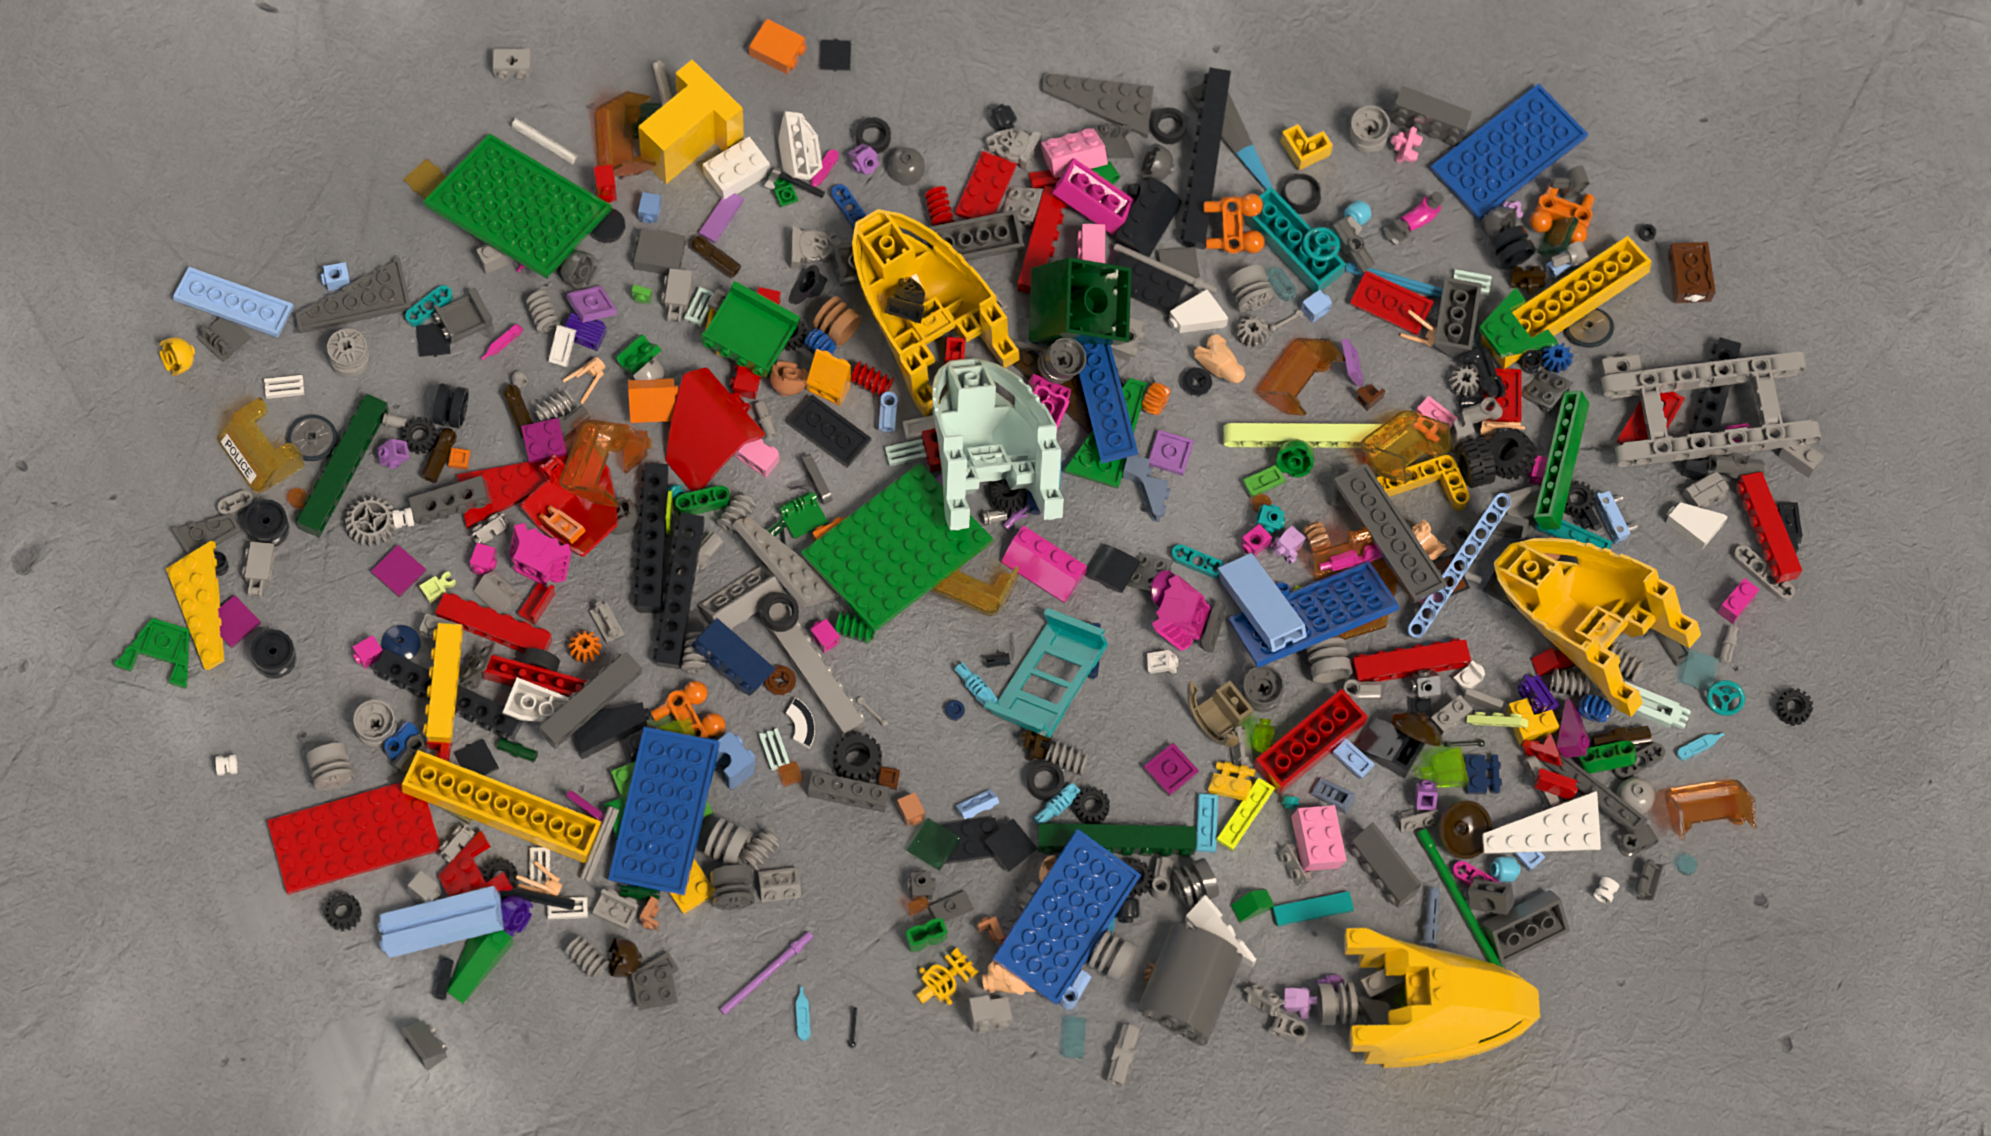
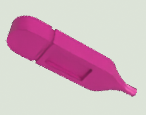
M836 150L828 151L822 160V169L812 177L811 185L816 187L823 183L839 159V154Z
M515 324L490 345L488 351L481 359L484 360L489 356L496 355L522 333L523 328L519 324Z

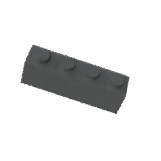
M1448 277L1444 279L1434 345L1449 356L1462 358L1463 355L1472 350L1482 283Z
M1372 822L1352 841L1350 846L1351 852L1355 858H1359L1362 861L1364 870L1368 874H1372L1378 888L1386 892L1388 901L1399 908L1417 895L1421 882L1375 823Z
M1551 890L1511 908L1508 915L1499 914L1482 922L1486 938L1501 964L1570 931L1562 901Z

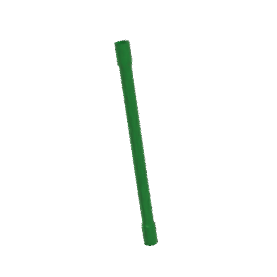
M1423 829L1419 831L1417 836L1432 859L1488 962L1504 968L1439 854L1428 830Z

